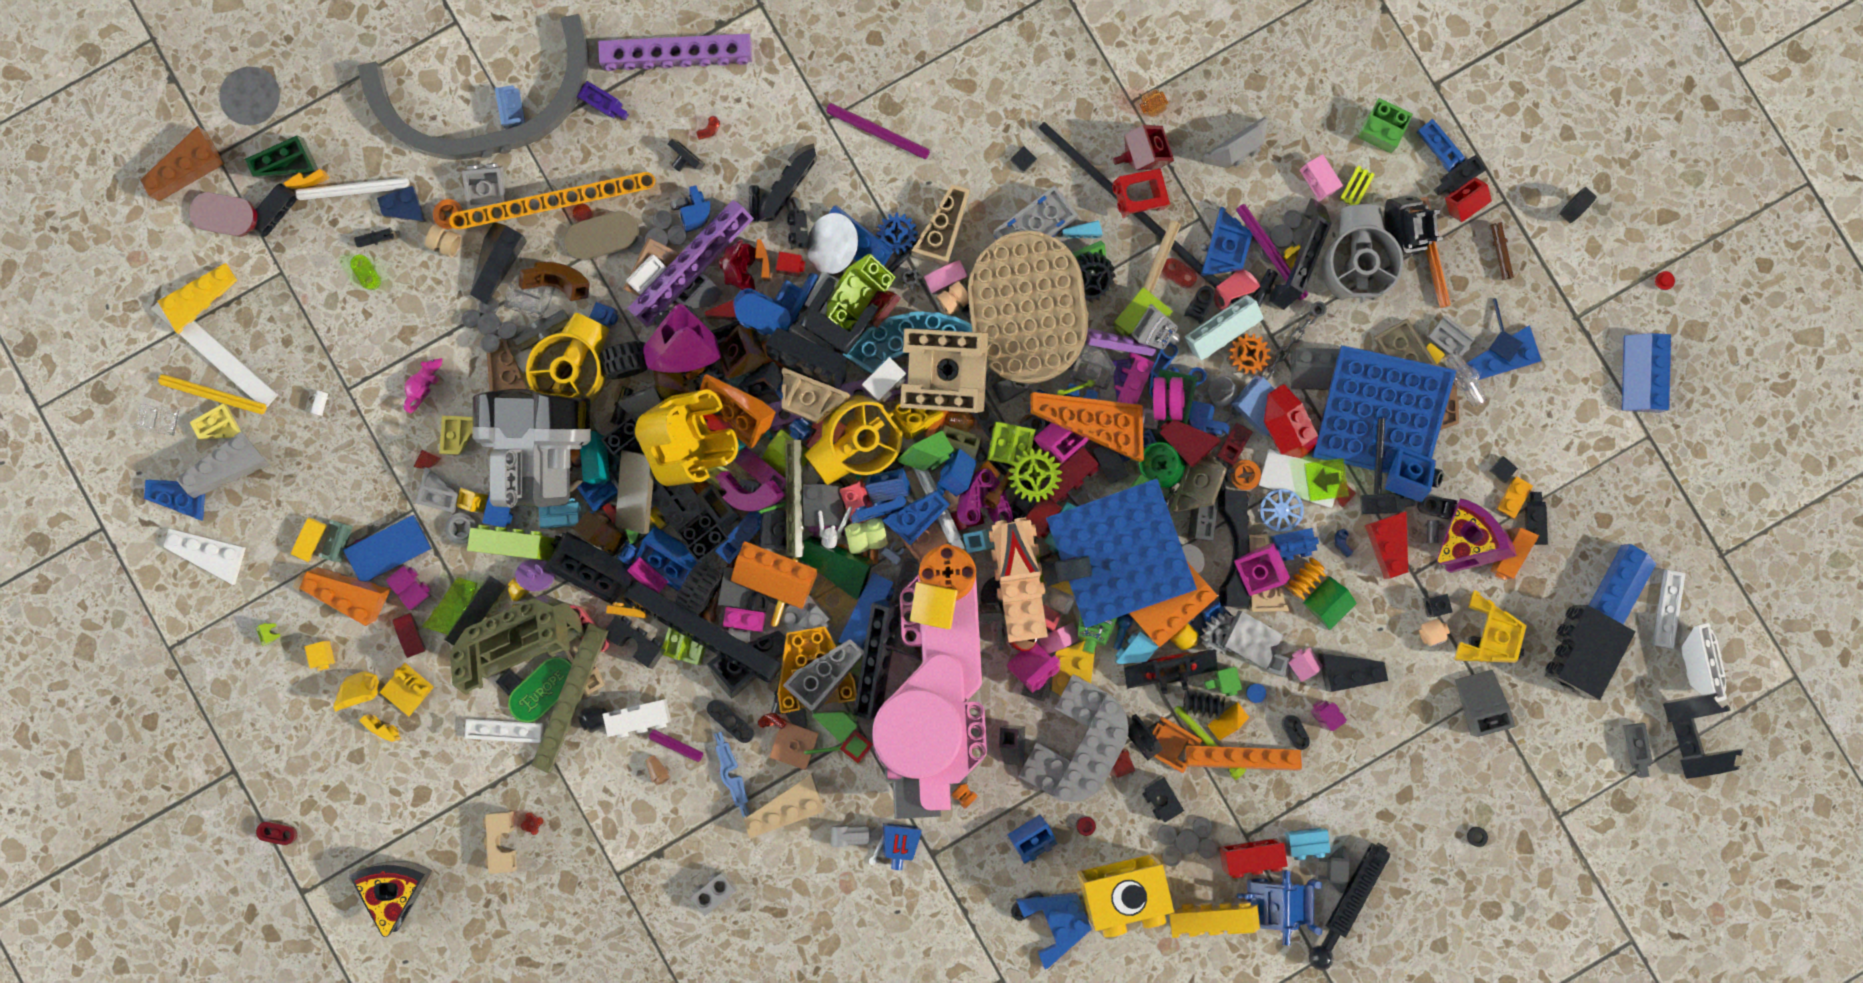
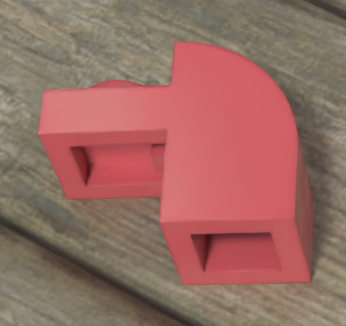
M824 419L818 424L812 423L811 428L816 432L815 434L812 433L807 439V448L810 449L822 437ZM839 421L833 434L834 443L845 433L846 425Z

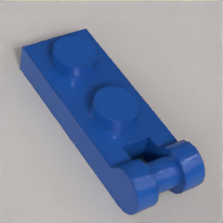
M1431 119L1416 132L1442 162L1446 171L1450 172L1457 164L1465 161L1464 155L1434 119ZM1449 153L1453 155L1451 160L1447 156Z
M898 495L888 503L880 501L873 504V507L870 508L866 506L855 509L856 512L851 516L852 523L855 524L893 513L905 505L906 499Z

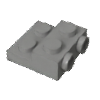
M488 163L486 167L479 168L478 164L467 165V169L462 171L468 209L506 202L503 166H498L497 163Z
M809 594L803 610L789 605L781 614L780 620L791 630L790 632L823 626L828 628L831 624L829 620L832 616Z

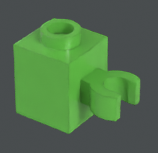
M1235 666L1215 671L1216 679L1204 681L1205 689L1219 687V692L1226 694V697L1236 695L1238 690H1242L1237 667Z

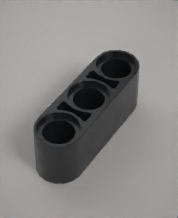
M277 184L256 208L257 222L253 231L262 238L269 235L297 200L296 194L284 184Z

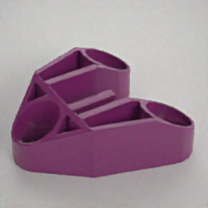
M989 469L976 472L971 478L969 488L959 496L957 515L959 520L965 525L975 524L979 521L980 508L988 510L990 518L994 523L1001 521L1000 514L1007 523H1011L1013 519L1005 490L1000 495V503L995 509L988 507L983 501L986 494L994 491L1000 483ZM982 473L986 475L985 483L981 479ZM967 512L971 515L972 521L967 518Z

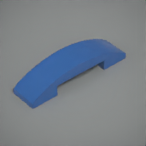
M759 510L750 511L729 534V539L715 550L728 564L739 554L744 541L749 542L760 530L761 513H759Z

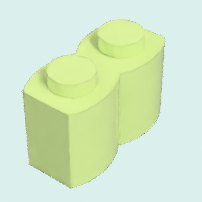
M881 518L870 519L864 523H852L844 528L851 554L862 553L868 549H879L888 545Z

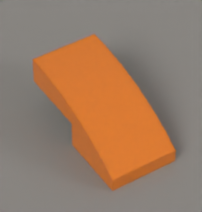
M757 239L755 258L757 262H763L761 278L763 281H771L768 254L761 239Z

